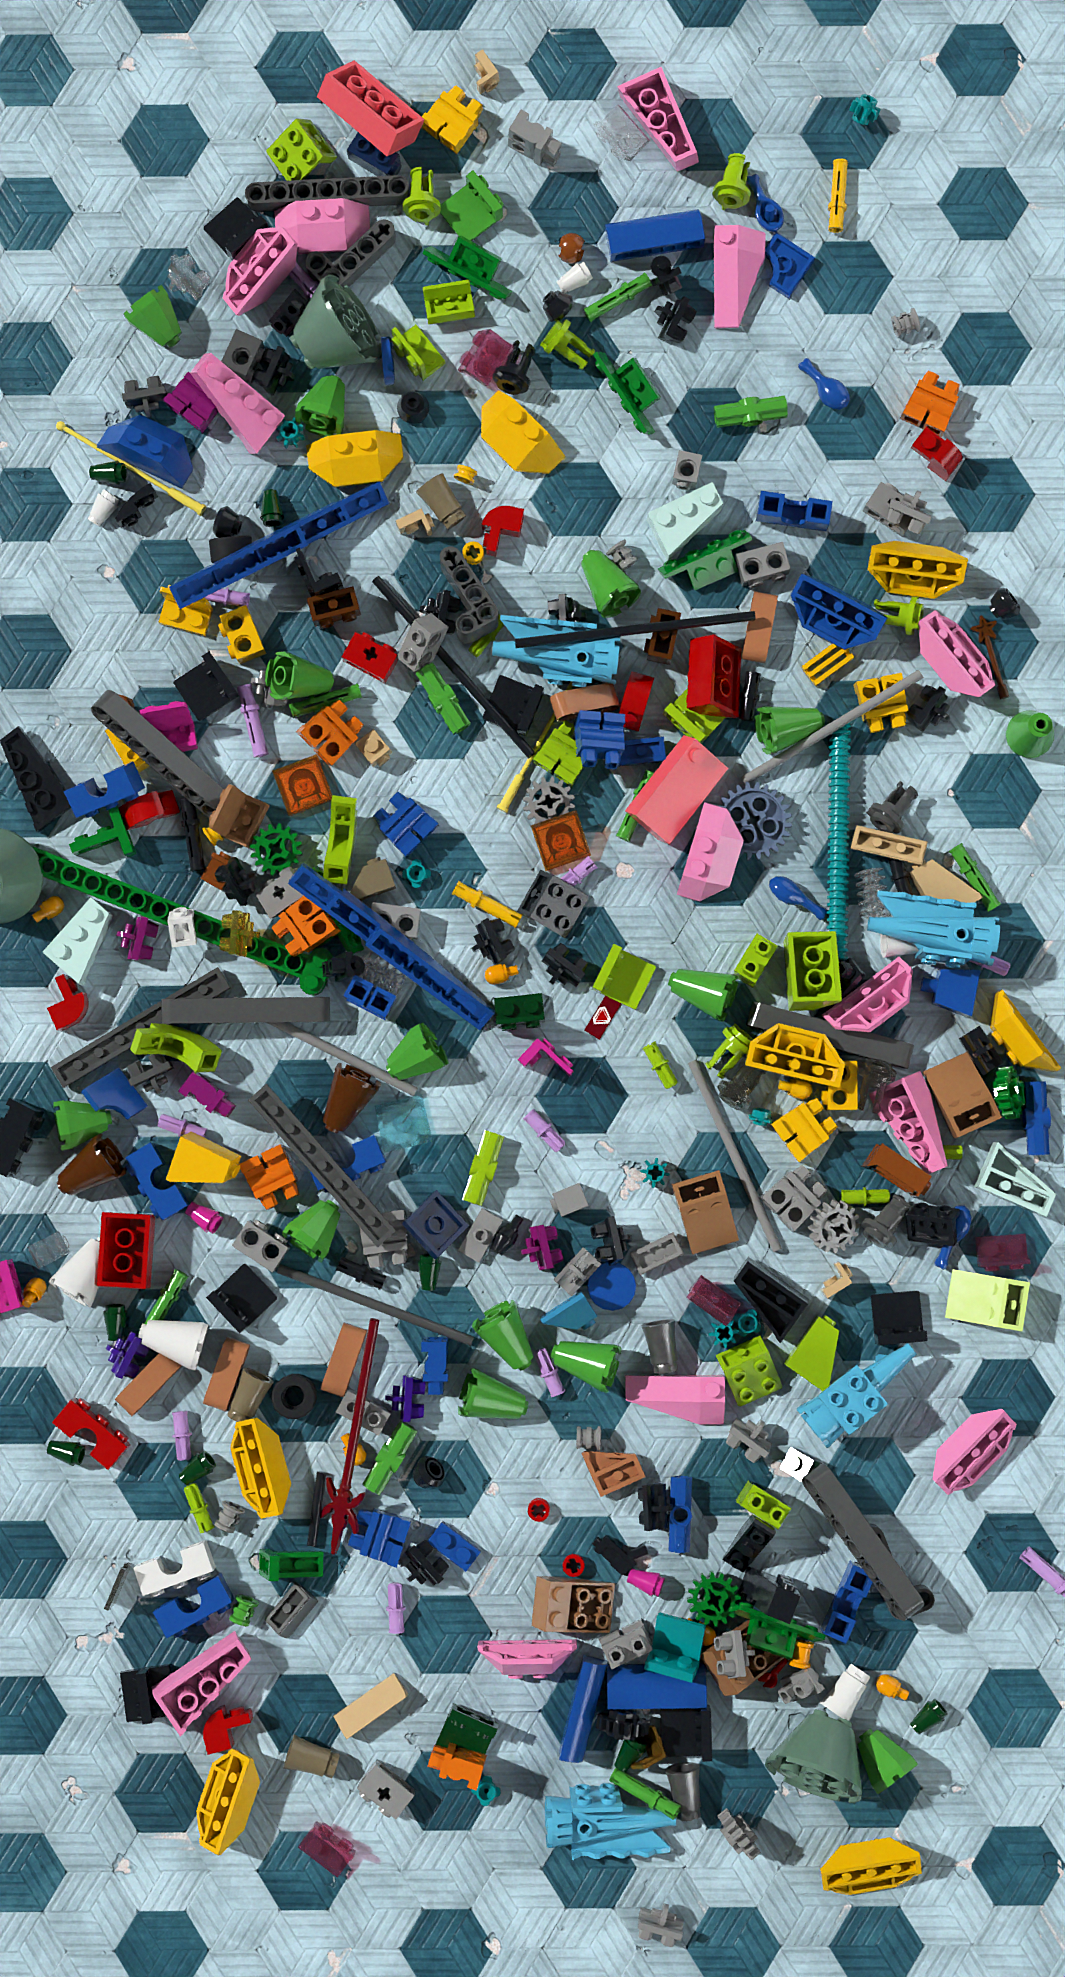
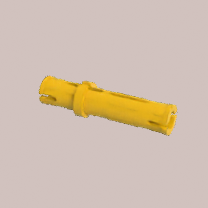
M846 159L833 160L831 202L828 203V211H830L828 231L832 233L843 231L844 212L847 210L845 193L848 160Z
M458 881L452 895L470 903V906L473 908L476 906L494 917L500 918L514 928L517 927L523 914H519L482 894L483 891L480 889L476 891Z

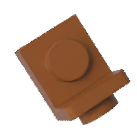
M222 851L219 855L213 852L211 855L212 859L200 879L223 891L227 883L218 882L215 872L219 866L226 865L231 856Z

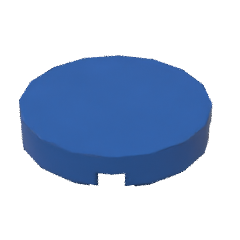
M390 336L381 337L385 385H394L395 383L394 359L391 350L393 348Z
M607 1262L602 1263L589 1277L587 1287L590 1298L597 1306L604 1310L614 1311L624 1308L631 1302L635 1295L636 1282L629 1268L621 1263L609 1266Z

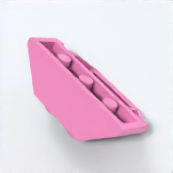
M344 198L295 201L274 211L275 228L280 226L285 228L298 244L297 252L299 254H309L314 251L321 253L345 252L370 229L369 205Z
M284 227L257 229L229 264L226 277V291L223 294V299L236 315L240 316L266 302L296 266L298 244Z
M936 610L919 621L920 653L951 691L981 697L995 686L989 662L959 624L940 615Z
M704 802L677 895L702 901L730 887L744 839L728 809Z
M900 957L896 958L843 998L840 1003H837L822 1014L823 1018L837 1030L873 1031L909 1003L913 974L912 968Z
M1003 1409L970 1415L937 1449L933 1472L935 1483L947 1495L952 1494L953 1491L972 1486L1007 1451L1012 1438V1432L1017 1424Z
M577 1639L478 1641V1651L503 1675H508V1678L511 1679L523 1678V1675L533 1674V1678H547L548 1674H553L577 1649Z

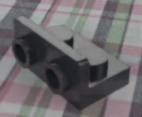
M917 1203L905 1214L908 1241L955 1246L957 1243L956 1219L960 1215V1209L951 1208L947 1205L931 1206L927 1203Z

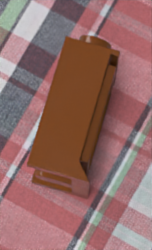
M883 1143L881 1145L876 1144L862 1164V1166H872L870 1169L904 1192L911 1193V1197H919L921 1194L924 1196L932 1184L929 1182L932 1177L931 1175Z

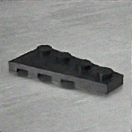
M18 726L0 740V744L9 766L13 770L17 786L24 797L25 806L34 822V828L36 832H40L68 811L71 806L64 794L66 788L24 730Z

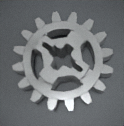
M542 777L541 784L534 781V789H526L530 796L523 797V802L528 803L527 806L523 807V810L525 812L530 811V814L527 816L528 820L536 819L534 826L570 814L568 810L575 809V805L569 802L574 800L575 797L574 795L567 794L571 790L570 786L562 787L563 780H560L557 784L554 777H551L550 782H546L545 778ZM550 788L558 790L561 794H554L553 792H551ZM541 790V797L533 802L534 796ZM546 798L555 801L551 809H548L547 805H542L545 803ZM565 805L563 812L557 816V809ZM541 811L545 813L548 819L539 816L536 812Z
M833 1199L830 1205L824 1202L822 1210L815 1209L817 1216L810 1217L814 1223L808 1226V1229L813 1232L809 1237L814 1240V1245L827 1253L829 1250L837 1253L838 1247L844 1251L846 1250V1243L853 1244L851 1238L852 1236H858L855 1228H859L860 1224L856 1222L859 1215L854 1212L855 1209L842 1200L837 1202Z
M726 1808L717 1815L724 1826L720 1831L738 1854L744 1852L750 1860H753L761 1853L754 1843L758 1837L740 1814L734 1817Z

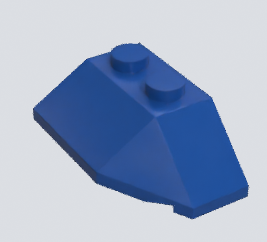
M141 414L108 427L97 444V448L181 489L193 472L184 436Z
M801 573L791 593V598L802 627L843 649L876 640L887 620L886 616L869 604L829 583Z

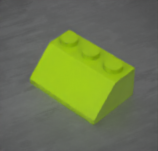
M836 931L788 932L783 941L789 1011L816 1010L840 1003L842 996Z

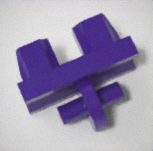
M130 1331L125 1341L118 1338L115 1346L112 1344H107L106 1349L111 1352L108 1361L114 1363L111 1371L118 1378L122 1379L123 1376L135 1378L140 1366L131 1362L134 1354L145 1358L150 1349L141 1344L142 1339L138 1338L137 1333Z
M403 1375L402 1395H400V1386L393 1385L392 1394L385 1395V1400L392 1401L391 1410L398 1411L399 1402H401L400 1420H403V1422H411V1419L424 1417V1404L412 1403V1394L425 1395L426 1382L413 1379L410 1375Z

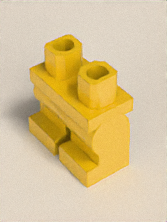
M457 85L448 93L443 91L431 109L422 115V118L425 120L421 127L438 140L440 138V142L455 154L459 153L472 132L479 125L478 118L483 111V105L475 99H472L467 107L462 105L461 102L466 94Z
M902 673L882 676L879 679L872 678L857 681L853 686L859 705L902 680ZM905 689L861 715L862 721H866L870 733L884 730L882 718L890 717L892 729L906 725L905 713L908 711Z
M817 1098L808 1101L806 1104L802 1102L771 1123V1126L783 1142L792 1135H796L785 1145L797 1162L803 1160L808 1154L827 1141L829 1135L838 1127L830 1116L820 1124L814 1116L822 1111L824 1107Z

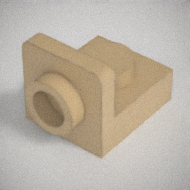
M482 49L475 54L476 64L474 65L475 70L481 77L476 82L477 90L480 94L485 91H492L499 82V72Z
M422 508L395 520L400 534L405 532L406 534H411L417 531L420 525H423L427 535H433L431 528L434 527V523L429 513L424 515Z
M374 729L355 743L372 767L377 764L382 766L390 759L391 749Z
M840 1262L833 1264L841 1277L837 1279L834 1275L823 1282L825 1287L820 1290L825 1298H829L852 1283L850 1277L853 1275L846 1264L841 1265Z

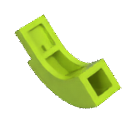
M332 796L330 833L323 877L332 883H348L356 835L357 798Z
M151 1023L150 1028L137 1029L130 1048L135 1055L162 1054L174 1057L187 1064L196 1073L215 1072L222 1053L219 1047L197 1033L180 1027Z

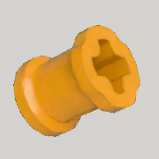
M796 1639L793 1658L789 1660L788 1664L802 1669L810 1668L809 1658L811 1648H814V1643Z

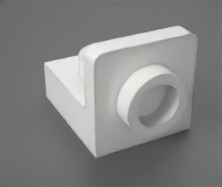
M180 907L169 912L168 927L172 947L196 945L197 938L193 920V909Z

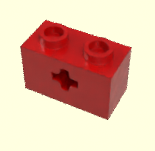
M355 632L342 655L343 662L385 684L399 660L397 658L398 655L395 653L396 649L385 643L383 646L375 643V638L365 632L361 635ZM374 651L377 658H371L369 661L366 654H372Z

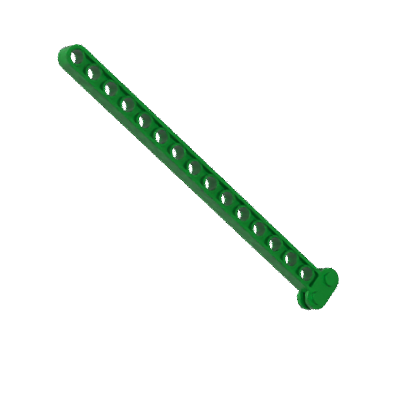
M33 847L39 857L38 862L44 878L168 926L169 912L176 908L185 907ZM49 860H53L54 869L50 872H45L44 864ZM75 869L77 872L76 878L72 881H67V871ZM98 878L99 886L94 890H90L88 888L89 880ZM118 886L121 888V895L113 899L110 896V891ZM142 895L144 899L142 906L134 907L132 903L134 897ZM159 904L166 906V912L162 916L155 915V908ZM194 910L193 920L196 938L300 978V988L308 995L316 996L324 990L329 977H323L322 962L333 958V955L328 950L317 948L310 955L301 953L295 956L300 958L301 964L299 968L293 970L288 965L289 960L293 956L290 955L284 945ZM206 921L211 924L210 931L207 934H201L199 931L200 924ZM227 930L232 931V941L223 943L221 939L223 932ZM254 939L256 943L255 949L250 952L245 951V941ZM270 948H276L278 950V957L272 961L268 960L266 952Z

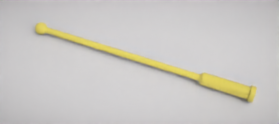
M57 422L56 428L59 431L64 430L112 460L124 463L127 469L168 492V496L197 512L199 516L204 513L206 505L200 504L173 487L165 486L127 462L97 448V444L66 427L64 422Z
M570 681L565 691L573 688L572 681ZM554 712L533 748L535 754L556 718ZM535 754L527 759L520 773L515 775L501 803L497 805V809L504 813L508 812V808L523 783L524 774Z

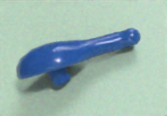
M758 174L747 176L746 183L751 187L757 201L755 216L759 225L768 232H777L784 222V214L780 205L766 197L760 186Z
M805 358L803 362L798 364V368L806 372L815 381L819 398L826 406L839 410L847 407L850 395L842 382L823 376L812 365L809 358Z
M776 876L769 881L772 893L780 901L790 905H801L812 912L819 920L825 919L827 910L808 899L794 881L782 876Z
M962 1205L954 1207L960 1209V1215L956 1219L957 1242L967 1235L971 1225L970 1211L966 1206ZM942 1246L940 1254L934 1262L936 1267H940L943 1270L947 1269L948 1258L953 1246Z

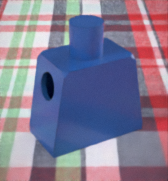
M940 969L937 971L936 979L922 978L920 991L933 993V1005L964 1017H970L973 1014L980 970Z

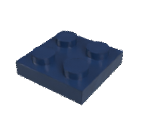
M437 1190L432 1192L402 1223L434 1260L469 1226Z

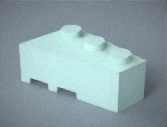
M713 482L647 514V522L667 561L671 560L696 533L701 531L721 511L723 502Z
M90 898L45 948L43 953L78 984L84 986L87 980L86 977L96 959L95 956L114 916L95 899Z
M999 1142L992 1143L974 1187L1039 1216L1047 1217L1056 1193L1024 1167Z

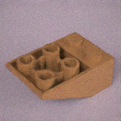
M967 1052L923 1071V1075L953 1138L961 1137L1002 1118L990 1091Z
M719 1170L671 1184L692 1254L739 1241Z
M537 1576L531 1626L544 1632L610 1633L615 1583L566 1577Z
M750 1620L731 1630H741L742 1641L746 1640ZM714 1644L701 1652L702 1661L724 1696L739 1694L784 1659V1657L747 1645L748 1650H755V1655L748 1656L749 1666L745 1667L746 1677L728 1679V1676L717 1674L716 1666L717 1661L726 1660L725 1650L716 1651Z

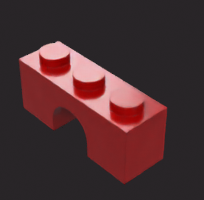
M71 1399L52 1423L69 1438L74 1437L82 1428L92 1430L97 1437V1444L90 1455L109 1470L131 1445L127 1442L129 1438L118 1429L114 1431L108 1426L110 1422L103 1415H95L90 1410V1404L84 1399Z

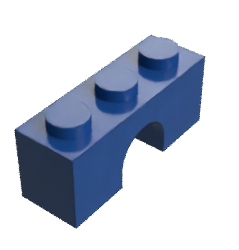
M761 491L755 521L826 532L830 524L833 501L809 498L807 501H793L785 498V494Z
M132 761L115 768L103 775L107 783V792L97 786L94 778L65 790L64 794L75 817L77 818L85 814L86 818L100 813L98 809L101 807L109 810L119 805L118 801L123 798L128 802L139 797L138 792L144 789L145 786L134 762Z
M376 1135L352 1144L355 1151V1160L351 1166L342 1168L352 1181L360 1179V1173L367 1170L372 1174L383 1169L382 1164L387 1161ZM310 1171L317 1190L324 1189L325 1193H327V1189Z
M150 1142L125 1157L128 1162L125 1164L128 1172L132 1177L136 1175L140 1182L137 1185L144 1198L148 1196L152 1203L150 1209L156 1218L160 1217L162 1221L167 1220L190 1205L178 1184L166 1190L159 1188L155 1184L154 1174L166 1162L154 1143Z
M851 1560L820 1628L823 1634L845 1644L855 1625V1616L859 1604L864 1597H867L872 1586V1581L862 1567Z
M222 1573L204 1581L196 1588L201 1597L200 1607L188 1609L183 1606L177 1596L153 1611L166 1639L172 1635L174 1638H178L188 1632V1626L194 1623L196 1626H200L209 1620L208 1615L216 1611L219 1615L231 1608L230 1603L235 1598Z

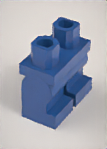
M579 711L574 721L577 747L576 757H581L583 767H594L597 764V759H604L605 768L617 769L620 757L625 749L623 732L625 714L604 712L601 718V712Z
M397 792L389 800L397 811L390 816L381 808L373 817L380 826V831L407 858L421 844V841L412 832L414 831L424 841L439 826V823L430 817L411 798L407 799L404 795Z
M357 975L353 976L343 995L347 998L348 1002L385 1021L397 1000V996L378 986L375 988L374 984Z
M423 1337L421 1352H428L424 1366L423 1382H428V1395H443L444 1382H448L449 1369H446L448 1364V1337Z
M373 1508V1511L359 1509L356 1517L358 1524L367 1526L365 1535L360 1533L354 1534L352 1531L348 1545L360 1550V1555L368 1556L397 1568L403 1543H405L411 1524V1518L380 1511Z

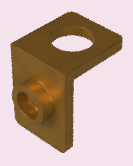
M654 1725L649 1726V1735L641 1736L647 1743L645 1749L648 1756L632 1764V1769H646L666 1757L662 1747V1740Z

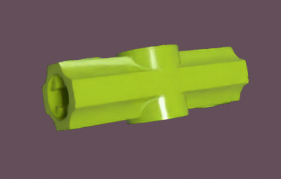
M484 1131L478 1153L475 1154L469 1171L470 1177L462 1200L480 1206L483 1205L489 1183L492 1182L498 1165L497 1159L505 1136Z

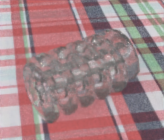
M885 868L865 869L854 875L856 879L862 880L856 883V888L863 889L857 893V897L864 899L858 903V906L865 908V910L859 913V916L867 919L869 917L891 916L890 914L883 913V910L886 908L877 897V891L887 888V885L879 883L886 876L878 874L879 871Z
M371 951L365 956L363 955L361 958L365 963V970L360 977L365 980L369 977V982L372 984L378 981V987L383 989L387 986L386 991L392 993L395 990V996H398L406 981V975L402 972L397 973L398 969L395 967L389 969L387 961L380 964V956L372 960Z

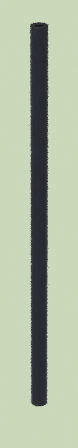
M380 576L374 578L372 583L411 626L414 619L417 618ZM440 645L436 653L440 660L528 759L531 758L535 751Z
M755 611L518 638L515 639V648L755 621L756 617Z

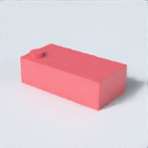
M355 60L327 73L317 95V98L386 156L414 143L425 120Z
M683 735L625 812L657 840L670 845L729 768L695 738Z

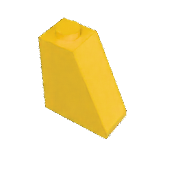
M191 1131L180 1136L166 1180L169 1182L224 1183L235 1178L239 1173L241 1155Z

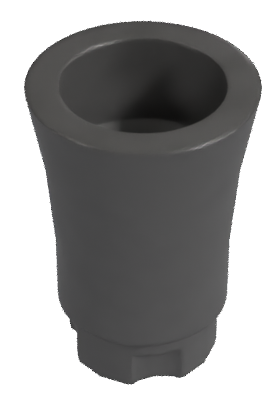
M663 1319L642 1324L651 1364L654 1366V1373L663 1374L678 1370L676 1362L678 1357L675 1342V1320Z
M693 1762L676 1763L665 1769L673 1801L681 1805L677 1815V1819L681 1821H692L701 1816L699 1793L700 1766Z

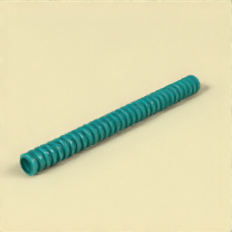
M850 723L831 733V738L829 739L831 743L829 746V750H831V753H829L831 758L829 761V765H831V768H829L831 773L829 780H831V783L828 784V787L831 790L828 791V794L831 795V798L828 799V802L831 805L828 806V809L831 812L828 813V817H830L828 821L830 828H828V832H830V835H828L830 843H828V847H830L828 854L830 858L827 861L830 862V865L827 866V869L830 870V873L827 874V877H830V880L827 881V884L830 885V888H827V892H829L827 896L829 903H827V907H829L827 911L829 918H827V922H829L827 929L829 931H836L839 962L848 959V956H846V952H848L846 945H848V941H846V937H848L846 922L849 919L846 918V915L849 914V911L846 910V907H849V904L846 903V900L849 899V896L846 895V892H849V888L846 887L849 884L847 877H849V873H847L849 869L847 862H849V858H847V855H849L847 850L849 843H847V840L850 839V836L847 835V832L850 829L847 828V825L850 824V821L847 818L850 817V813H847V810L850 809L848 802H850V798H848V795H850L848 790L850 787V783H848V780H850L848 775L850 772V768H848L850 761L848 758L851 756L848 753V750L851 749V746L848 745L851 742V739L848 738L851 735V731L848 730L851 727Z

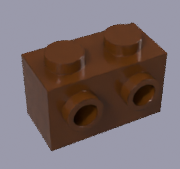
M354 586L307 598L314 626H319L321 629L334 625L333 622L343 620L344 623L357 619V616L361 615Z
M658 608L656 616L651 615L650 623L680 620L681 613ZM678 630L653 632L651 639L646 638L644 653H648L647 660L670 665Z

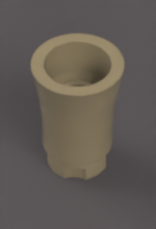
M443 473L433 477L416 491L447 529L457 525L466 517L462 506L454 496Z
M243 1368L227 1416L236 1422L252 1419L274 1381L259 1371Z
M294 1734L283 1769L298 1770L321 1777L324 1775L332 1778L335 1774L340 1754L331 1752L330 1749L320 1747Z

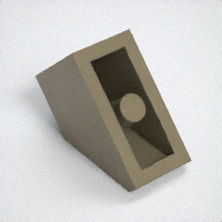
M380 857L368 860L367 865L362 867L350 893L360 901L396 889L387 860H381Z

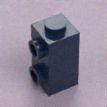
M359 132L347 148L349 160L376 176L398 175L402 165L398 153L395 152L389 156L384 155Z

